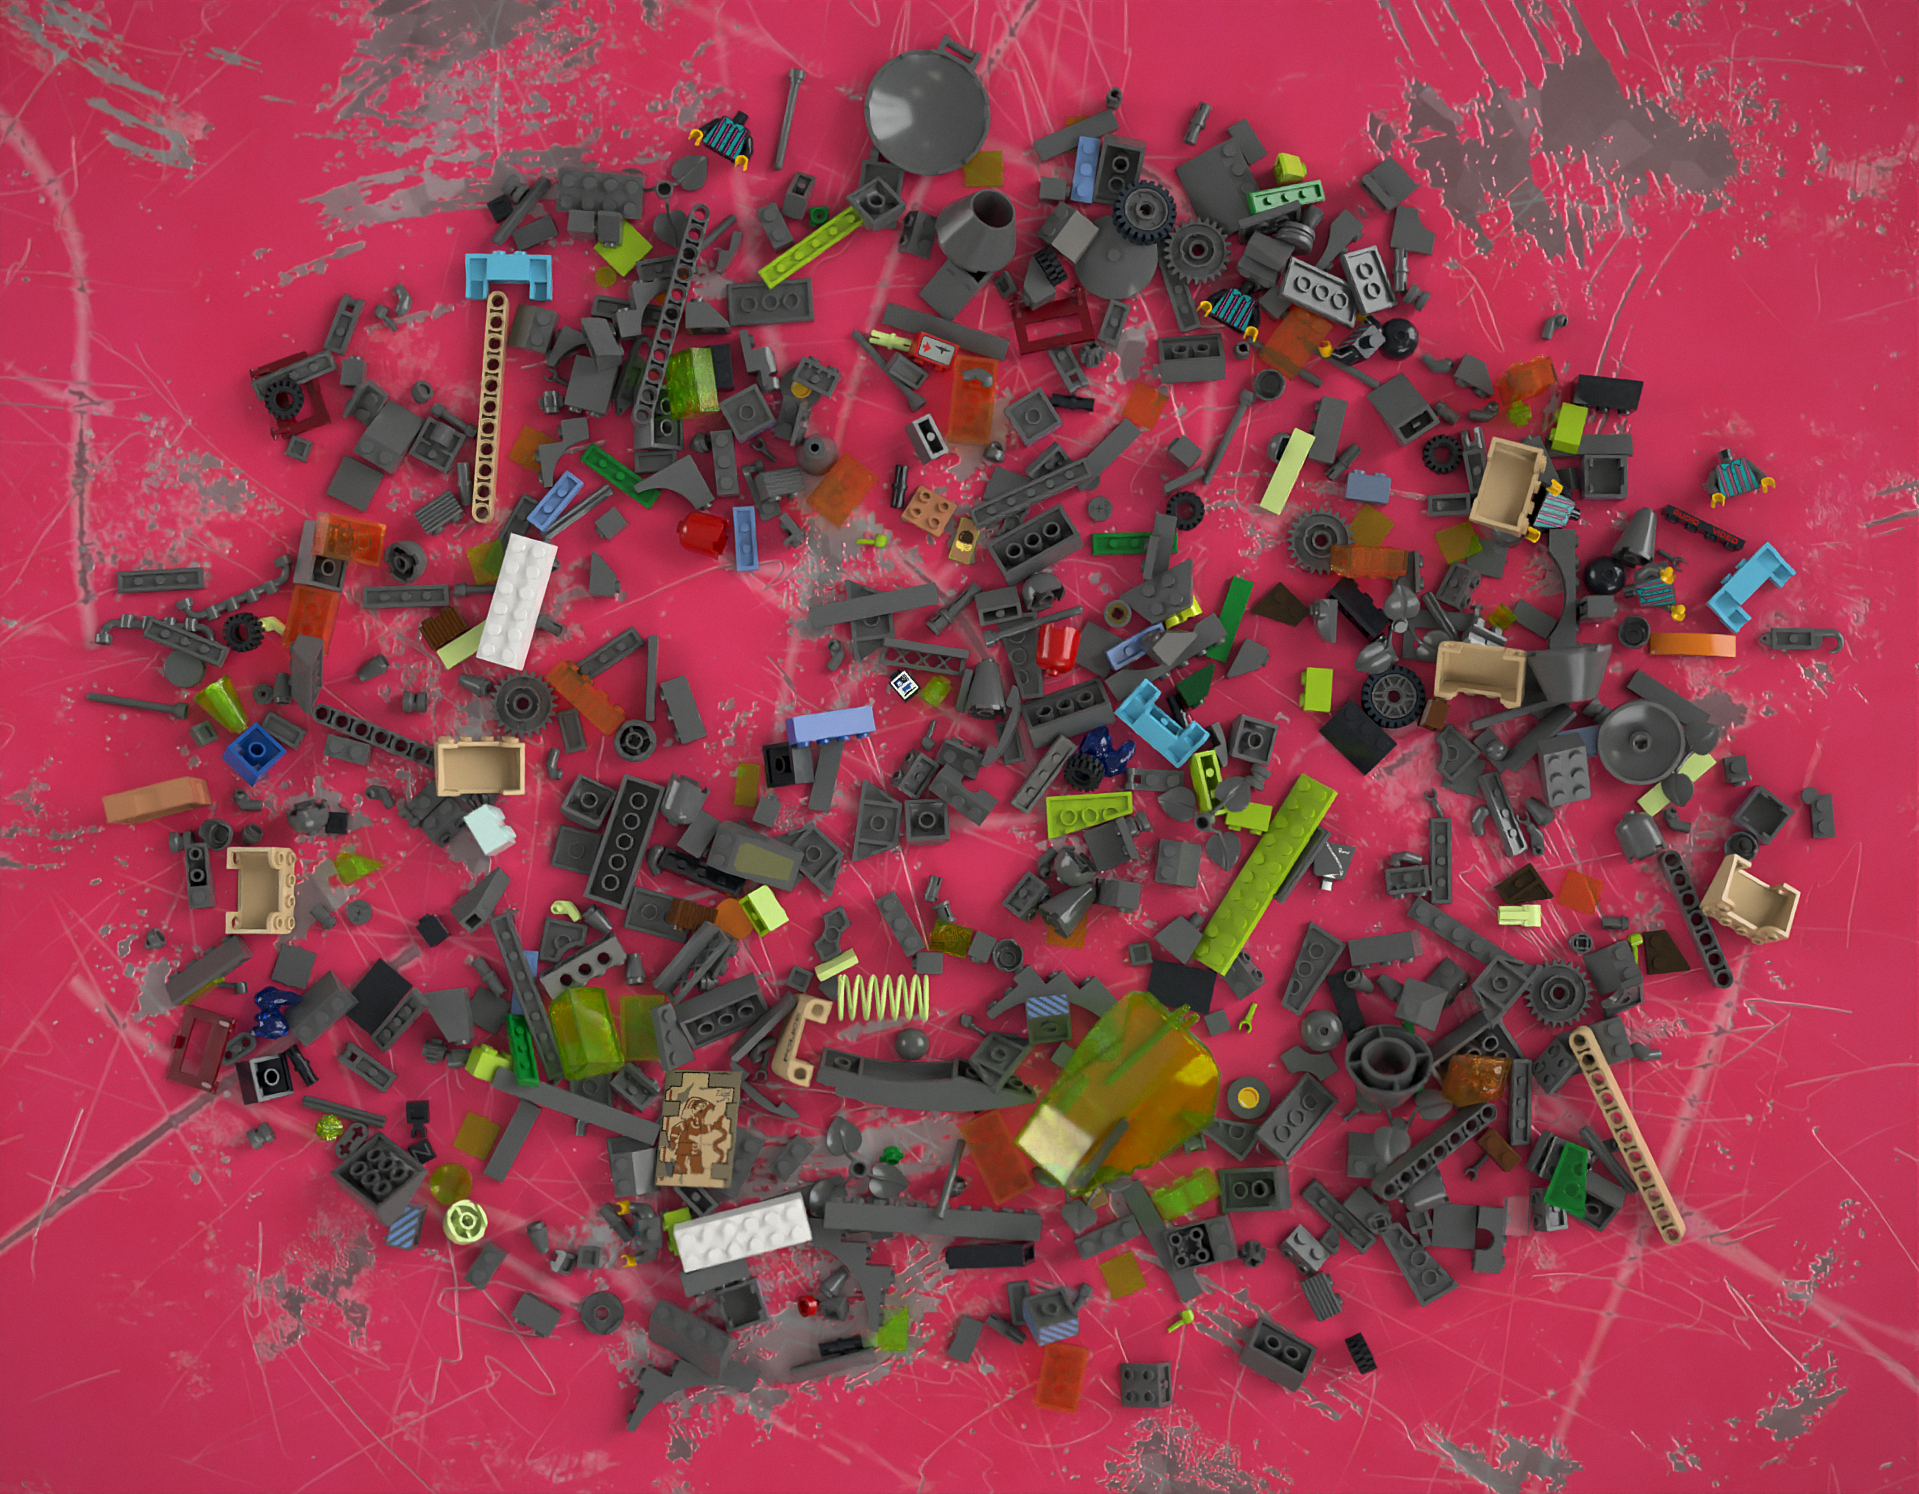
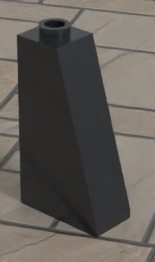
M1034 1241L953 1245L948 1247L945 1260L949 1264V1269L1024 1267L1035 1262Z

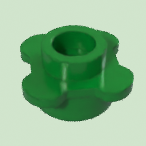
M812 206L809 208L808 212L811 217L809 225L811 227L824 225L830 221L828 219L829 208L827 206Z
M889 1146L883 1150V1156H880L879 1160L886 1162L888 1165H896L900 1159L905 1157V1154L900 1152V1148Z

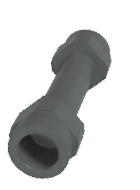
M438 402L431 408V414L439 419L443 418L462 430L468 438L474 440L478 436L477 427L471 423L468 425L446 411V407Z
M497 582L493 585L455 583V596L494 593Z
M1084 1282L1078 1289L1079 1294L1073 1303L1077 1313L1085 1299L1089 1298L1094 1290L1093 1287Z

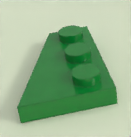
M1569 1141L1566 1142L1543 1202L1585 1218L1588 1149Z

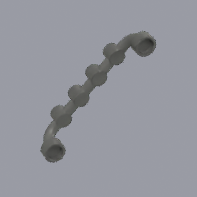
M290 554L275 559L276 568H282L280 577L200 612L192 610L191 606L195 605L192 597L180 600L175 604L178 611L183 610L189 618L215 620L221 617L219 613L227 609L230 613L240 609L239 604L244 601L251 604L260 600V594L267 592L269 596L279 592L278 587L286 583L290 578L291 569L289 564L293 561Z
M122 614L121 619L109 620L102 626L100 634H95V643L112 645L113 636L109 635V631L112 628L145 630L150 617H155L142 616L141 621L134 620L133 615ZM163 618V622L191 633H204L207 639L219 643L215 641L213 630L207 625L198 624L196 619L185 618V623H176L177 618Z

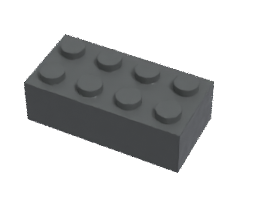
M561 166L558 169L556 211L568 213L569 209L593 211L597 215L598 211L620 212L622 218L641 220L644 217L647 174Z

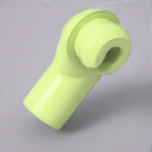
M273 616L261 618L257 621H262L263 625L260 628H264L265 632L275 630L281 636H284L289 630L285 624Z
M558 900L551 905V911L554 914H568L574 923L583 917L571 901Z

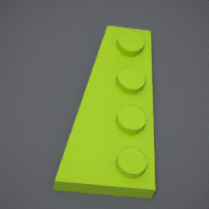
M1132 792L1046 797L1048 840L1133 813Z

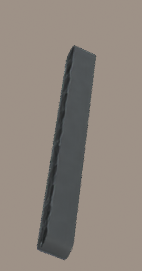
M696 204L688 214L630 417L631 423L637 428H643L648 425L654 413L710 217V210L704 204ZM694 212H702L704 219H697ZM688 232H696L698 239H691ZM689 251L692 254L693 259H685L683 257V252ZM677 272H685L687 279H679ZM671 292H679L681 295V299H673V297L671 296ZM665 312H673L675 320H669ZM660 332H667L670 339L663 340L659 335ZM654 352H661L664 360H657L654 357ZM648 372H655L658 375V380H650ZM649 392L652 395V400H644L642 393ZM643 412L647 417L646 421H639L636 413Z

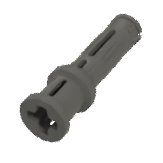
M973 581L945 609L940 608L938 610L939 613L931 621L925 622V624L937 637L940 636V632L948 624L953 623L954 617L975 598L974 594L982 593L983 590Z

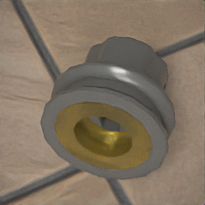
M1122 600L1109 602L1104 610L1106 623L1114 628L1126 626L1132 616L1130 606ZM1115 609L1123 613L1120 620L1112 617Z

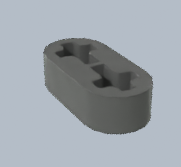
M360 1122L352 1124L335 1147L336 1155L341 1159H347L357 1151L369 1135L368 1126ZM362 1127L364 1135L358 1136L354 1140L352 1138L356 1133L354 1128ZM349 1141L352 1142V1144L349 1147V1150L351 1151L350 1154H342L341 1152L343 1149L341 1148V1145L345 1146L349 1143Z

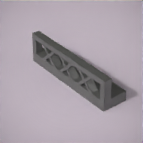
M884 637L882 638L879 664L963 677L965 661L968 659L969 650ZM886 648L895 649L899 657L894 661L884 660ZM910 651L915 652L920 658L915 664H909L904 658ZM930 655H936L941 662L935 668L930 667L925 661ZM951 658L960 659L959 671L950 670L946 662Z
M705 921L652 983L655 989L667 994L672 1004L677 1006L731 943L721 927ZM720 937L722 942L715 948V942ZM707 954L706 961L701 964L702 957ZM694 969L693 976L688 980L689 972ZM680 985V991L675 996L673 991Z

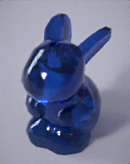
M1100 726L1086 733L1077 753H1080L1081 756L1083 753H1086L1087 755H1093L1092 759L1094 760L1096 758L1099 759L1100 763L1104 765L1103 768H1105L1104 777L1112 778L1125 772L1127 761L1135 754L1136 744L1132 740H1127L1115 750L1109 729L1106 726Z
M267 986L253 997L254 1003L261 1012L254 1016V1020L258 1022V1025L250 1029V1034L277 1040V1038L286 1035L290 1030L287 1019L280 1011L281 1006L298 1004L301 1002V997L295 992Z

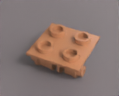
M920 485L901 517L905 519V522L909 521L916 525V528L920 527L922 531L929 532L934 538H940L944 531L943 529L958 505Z

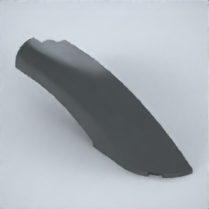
M823 1046L816 1074V1082H820L825 1086H835L836 1095L903 1109L977 1111L1034 1103L1037 1099L1036 1093L1030 1084L1025 1085L1020 1080L1021 1077L1012 1074L1000 1091L994 1094L971 1067L969 1060L954 1057V1060L937 1062L887 1061L863 1057Z

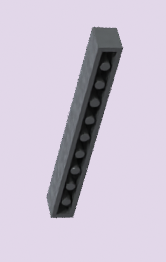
M830 1196L829 1200H824L823 1228L1029 1241L1040 1240L1041 1215L1036 1213V1209L1024 1208L1023 1212H1014V1208L1002 1207L1001 1211H995L992 1206H980L979 1210L971 1209L972 1205L960 1204L959 1208H950V1204H947L943 1220H937L934 1218L937 1207H931L927 1202H916L915 1206L907 1205V1201L895 1200L894 1204H885L886 1200L873 1199L872 1203L864 1202L863 1198H851V1202L842 1201V1197Z

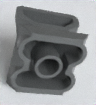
M1254 232L1236 269L1242 276L1254 278L1260 285L1266 288H1275L1284 273L1286 262L1296 246Z

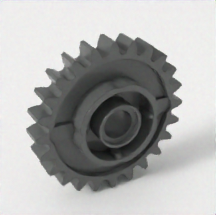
M1200 217L1197 218L1196 222L1189 218L1188 224L1182 220L1180 223L1181 228L1175 225L1173 228L1175 233H1168L1171 240L1167 239L1164 244L1169 246L1163 249V252L1168 254L1164 257V261L1170 262L1167 265V269H1174L1172 276L1179 274L1178 281L1185 278L1186 285L1190 281H1194V285L1197 286L1198 282L1201 281L1205 286L1207 279L1213 283L1214 276L1221 277L1220 270H1227L1224 264H1229L1231 261L1226 257L1232 254V251L1227 250L1231 246V242H1225L1228 234L1221 235L1223 227L1215 228L1217 222L1209 225L1208 218L1204 223L1201 222ZM1199 247L1202 249L1203 254L1195 256L1192 253V249Z
M1313 507L1311 514L1305 510L1303 512L1304 518L1298 515L1296 517L1298 523H1291L1294 530H1288L1287 533L1292 537L1286 539V542L1292 545L1287 550L1293 551L1290 559L1297 558L1295 565L1302 564V571L1309 568V572L1312 574L1314 570H1317L1318 576H1320L1324 570L1329 575L1331 568L1337 572V565L1345 566L1343 559H1351L1347 553L1354 552L1350 545L1354 544L1355 541L1350 539V537L1355 533L1348 531L1351 524H1344L1346 517L1339 519V511L1333 515L1332 508L1324 512V508L1320 507L1319 512H1317ZM1323 536L1326 539V545L1323 547L1318 546L1315 538Z
M516 670L514 677L507 673L508 679L506 681L500 678L501 686L494 685L497 692L490 694L495 699L489 701L490 704L494 705V708L489 711L496 713L492 720L500 721L497 725L498 728L505 726L504 733L507 734L511 730L512 737L519 733L520 738L523 739L527 733L529 738H532L534 731L541 735L540 728L548 730L547 722L553 724L550 717L557 716L553 708H557L559 705L553 703V701L558 696L551 694L555 688H548L549 680L542 682L543 675L536 678L535 671L528 676L527 670H524L522 675ZM523 698L529 701V706L525 710H521L518 705L519 701Z
M1552 959L1551 965L1547 961H1543L1544 967L1542 971L1527 987L1526 991H1528V994L1523 996V998L1529 999L1525 1007H1532L1529 1014L1536 1013V1021L1543 1018V1025H1547L1550 1021L1551 1027L1554 1028L1557 1023H1559L1561 1028H1564L1565 1022L1572 1026V1019L1580 1021L1578 1015H1586V1012L1583 1010L1584 1007H1591L1587 1003V1000L1593 999V997L1588 995V992H1591L1593 988L1587 987L1591 980H1584L1587 973H1579L1580 966L1573 968L1572 961H1569L1567 965H1565L1564 959H1561L1559 964H1557L1556 959ZM1556 987H1560L1563 991L1560 999H1555L1553 996V990Z

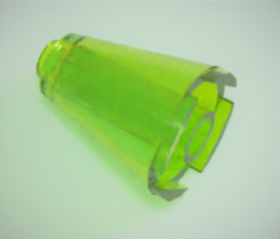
M228 674L223 675L220 680L214 681L192 698L195 703L231 734L234 732L240 734L248 728L246 724L249 722V719Z

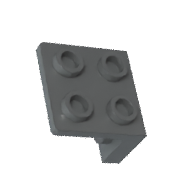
M1391 156L1386 158L1372 172L1365 174L1358 183L1385 215L1389 214L1418 187Z
M785 394L774 436L790 440L791 446L801 442L805 438L807 430L804 427V423L809 419L812 407L809 406L810 401Z
M1124 817L1083 833L1098 872L1139 857Z
M1170 1361L1120 1364L1123 1407L1162 1408L1172 1405Z

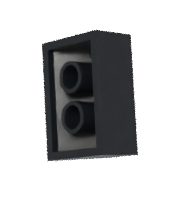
M1579 374L1572 380L1570 404L1596 409L1598 413L1618 411V415L1630 416V413H1634L1637 410L1644 381Z
M1344 576L1325 596L1331 600H1338L1337 609L1370 641L1390 621L1387 619L1388 617L1382 608L1377 609L1372 604L1374 600L1366 592L1363 594L1358 589L1359 584L1352 577L1347 578Z
M1351 699L1319 730L1364 776L1397 745Z

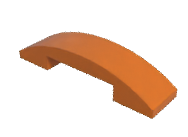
M1650 633L1649 655H1697L1735 658L1736 636L1700 633Z

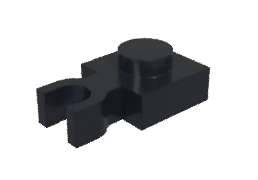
M429 1100L407 1101V1124H413L411 1138L416 1137V1130H420L422 1138H426L427 1129L424 1124L430 1122Z

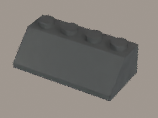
M1059 503L986 544V547L1007 585L1011 587L1024 581L1032 573L1040 572L1083 548L1084 545L1080 534Z
M1100 676L1045 695L1044 698H1036L1021 704V712L1035 749L1052 744L1059 734L1069 738L1116 722L1110 700Z
M233 934L226 936L221 940L222 945L217 948L215 946L209 948L203 953L205 956L199 961L197 958L186 965L187 969L182 973L177 971L168 977L170 981L165 984V987L174 1006L185 1005L254 957V954L241 935L233 936Z
M753 972L674 1006L679 1024L693 1050L754 1025L769 1010L767 1001Z
M660 1298L650 1317L649 1339L713 1377L721 1378L740 1340L669 1299Z

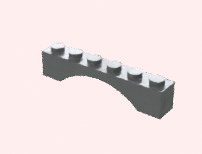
M1345 209L1330 225L1326 249L1321 259L1315 265L1316 268L1327 273L1334 266L1332 263L1337 256L1340 257L1346 254L1349 250L1347 248L1351 241L1356 243L1363 235L1361 231L1364 225L1348 210ZM1276 285L1275 288L1271 287L1257 303V306L1274 322L1279 318L1283 320L1291 312L1288 308L1293 304L1278 297L1280 285Z
M1549 529L1546 533V554L1556 566L1563 587L1561 614L1555 628L1547 637V650L1550 648L1580 645L1579 641H1576V633H1579V620H1576V612L1579 611V599H1576V590L1579 589V578L1575 575V569L1579 567V557L1575 556V548H1578L1579 537L1575 535V529Z
M1211 614L1195 625L1193 632L1198 636L1170 666L1159 665L1146 670L1122 669L1107 678L1105 683L1117 702L1124 701L1145 678L1149 682H1153L1158 678L1162 681L1171 675L1170 671L1177 667L1180 670L1190 664L1188 661L1190 658L1196 656L1198 659L1208 653L1206 649L1211 645H1214L1216 648L1226 642L1224 637L1228 633L1216 614Z

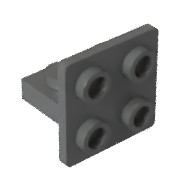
M1555 1038L1532 1064V1074L1546 1094L1552 1095L1553 1092L1556 1093L1566 1083L1580 1065L1575 1054L1567 1050L1563 1043Z

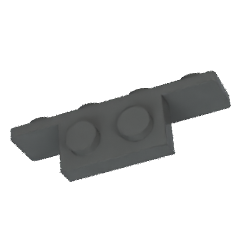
M1156 514L1153 534L1149 539L1146 538L1144 551L1147 552L1146 560H1142L1140 572L1143 573V578L1145 579L1144 582L1169 569L1177 524L1176 516Z

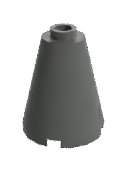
M818 433L811 434L798 444L796 460L800 468L807 474L813 476L826 475L837 464L838 449L830 437Z
M1644 507L1637 510L1612 549L1611 556L1615 555V558L1627 567L1635 569L1636 565L1645 566L1647 563H1654L1657 515L1652 509Z
M982 659V662L977 663L965 703L964 714L967 715L969 712L972 718L982 720H994L995 715H1001V718L1007 716V708L1005 706L999 665L993 659Z
M1091 882L1082 886L1071 887L1042 903L1038 908V912L1048 926L1051 924L1056 928L1054 932L1057 935L1067 939L1097 898V889Z

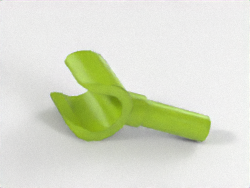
M877 534L875 540L857 539V544H870L884 548L888 538Z
M1634 933L1628 937V942L1638 964L1637 945L1643 944L1641 934Z
M1252 1003L1246 1018L1239 1023V1030L1244 1023L1249 1024L1247 1033L1252 1030L1251 1020L1257 1004Z
M1187 1309L1180 1313L1182 1319L1167 1328L1169 1333L1181 1325L1193 1321L1194 1314L1192 1309Z

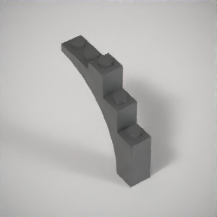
M1024 964L1013 972L1016 975L1013 979L1018 986L1014 987L1011 985L1003 992L1005 997L1000 1001L995 999L987 1006L988 1011L986 1012L992 1020L1003 1011L1025 1003V998L1068 993L1069 1002L1087 1008L1101 1017L1112 1029L1129 1016L1096 976L1091 978L1089 975L1080 983L1082 987L1078 989L1063 970L1060 972L1055 970L1047 977L1049 982L1045 983L1030 965L1025 967Z
M807 1216L812 1232V1240L807 1242L829 1251L849 1268L865 1296L869 1313V1331L878 1332L879 1326L883 1327L884 1314L880 1313V1305L885 1304V1292H881V1288L890 1289V1284H895V1271H891L892 1265L866 1263V1260L871 1258V1247H867V1242L842 1240V1237H846L847 1229L823 1228V1217Z
M731 1357L720 1379L713 1377L683 1358L680 1361L675 1359L670 1369L673 1375L651 1364L647 1368L642 1367L637 1379L640 1380L638 1386L645 1389V1392H639L635 1400L638 1406L635 1411L631 1410L625 1420V1422L629 1423L626 1429L634 1433L644 1416L656 1404L669 1395L686 1388L699 1385H723L751 1393L761 1371L734 1357Z

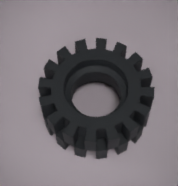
M1046 246L1034 254L1053 287L1068 279L1063 266L1050 246Z
M280 379V381H275L268 387L264 397L265 407L268 408V412L273 414L275 418L279 417L281 420H285V418L291 419L301 411L304 404V394L296 382L293 383L289 379L287 381ZM282 391L290 393L293 398L292 404L288 407L279 406L276 402L278 393Z
M1445 434L1436 435L1424 446L1422 460L1425 462L1424 465L1429 468V471L1436 472L1435 474H1447L1452 472L1461 462L1462 447L1458 445L1456 439H1452V436H1445ZM1443 446L1450 451V458L1447 462H1439L1435 459L1434 451L1436 448Z
M1180 491L1173 495L1166 506V514L1177 517L1176 528L1181 531H1189L1196 528L1201 523L1205 513L1204 503L1201 501V498L1189 491ZM1182 503H1188L1193 507V515L1188 519H1182L1177 514V507Z
M247 612L229 617L227 619L228 622H224L223 625L227 628L222 629V633H226L223 639H228L229 641L226 645L232 646L231 650H237L239 653L258 648L262 644L260 640L265 637V635H261L262 632H265L264 628H260L263 625L262 621L257 622L259 617ZM241 624L248 630L247 640H243L239 634Z
M1076 753V755L1073 754L1068 760L1063 771V777L1067 779L1066 783L1068 785L1072 783V788L1078 787V791L1084 789L1085 792H1089V790L1093 792L1099 787L1105 774L1104 765L1099 763V759H1092L1093 755L1087 757L1086 753H1083L1082 756L1080 753Z
M1361 1332L1345 1339L1349 1352L1361 1375L1378 1368Z

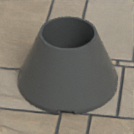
M993 189L977 191L948 203L937 217L935 230H937L938 235L937 242L944 254L959 267L977 273V271L993 273L1003 269L1013 258L1017 246L1015 209L1012 202L1003 193Z
M1591 644L1550 648L1542 651H1528L1525 653L1526 661L1549 703L1595 699L1601 687L1612 651V644Z
M1390 1024L1370 1026L1359 1031L1355 1038L1347 1045L1345 1052L1347 1071L1364 1100L1375 1108L1394 1109L1399 1107L1424 1085L1431 1074L1433 1059L1428 1045L1419 1035L1414 1036L1405 1031L1406 1028ZM1379 1073L1391 1074L1393 1076H1385Z

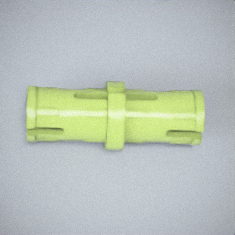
M872 330L871 336L879 337V339L870 337L869 342L886 346L889 350L894 348L909 352L910 347L904 344L911 346L912 340L897 337L894 333L890 335Z

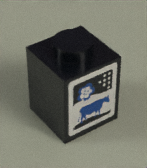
M898 669L889 677L891 679L889 685L905 704L922 690L905 669L902 672Z
M428 913L418 920L420 924L416 928L431 948L436 947L451 935L436 914L430 916Z

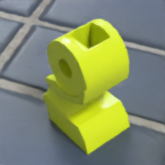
M1194 595L1192 607L1164 621L1166 630L1187 621L1190 616L1196 617L1202 614Z

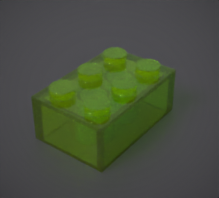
M688 348L670 354L665 372L672 420H693L718 412L719 405L711 349Z
M666 994L620 996L622 1061L660 1060L651 1008L666 1003Z
M1201 1166L1192 1171L1193 1175L1186 1179L1183 1176L1173 1182L1174 1186L1168 1189L1162 1187L1154 1192L1155 1196L1152 1197V1200L1165 1224L1223 1194L1210 1167L1204 1168V1166Z

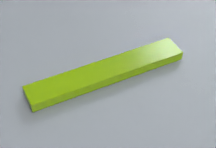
M849 206L758 271V274L771 290L863 224V219L852 206Z

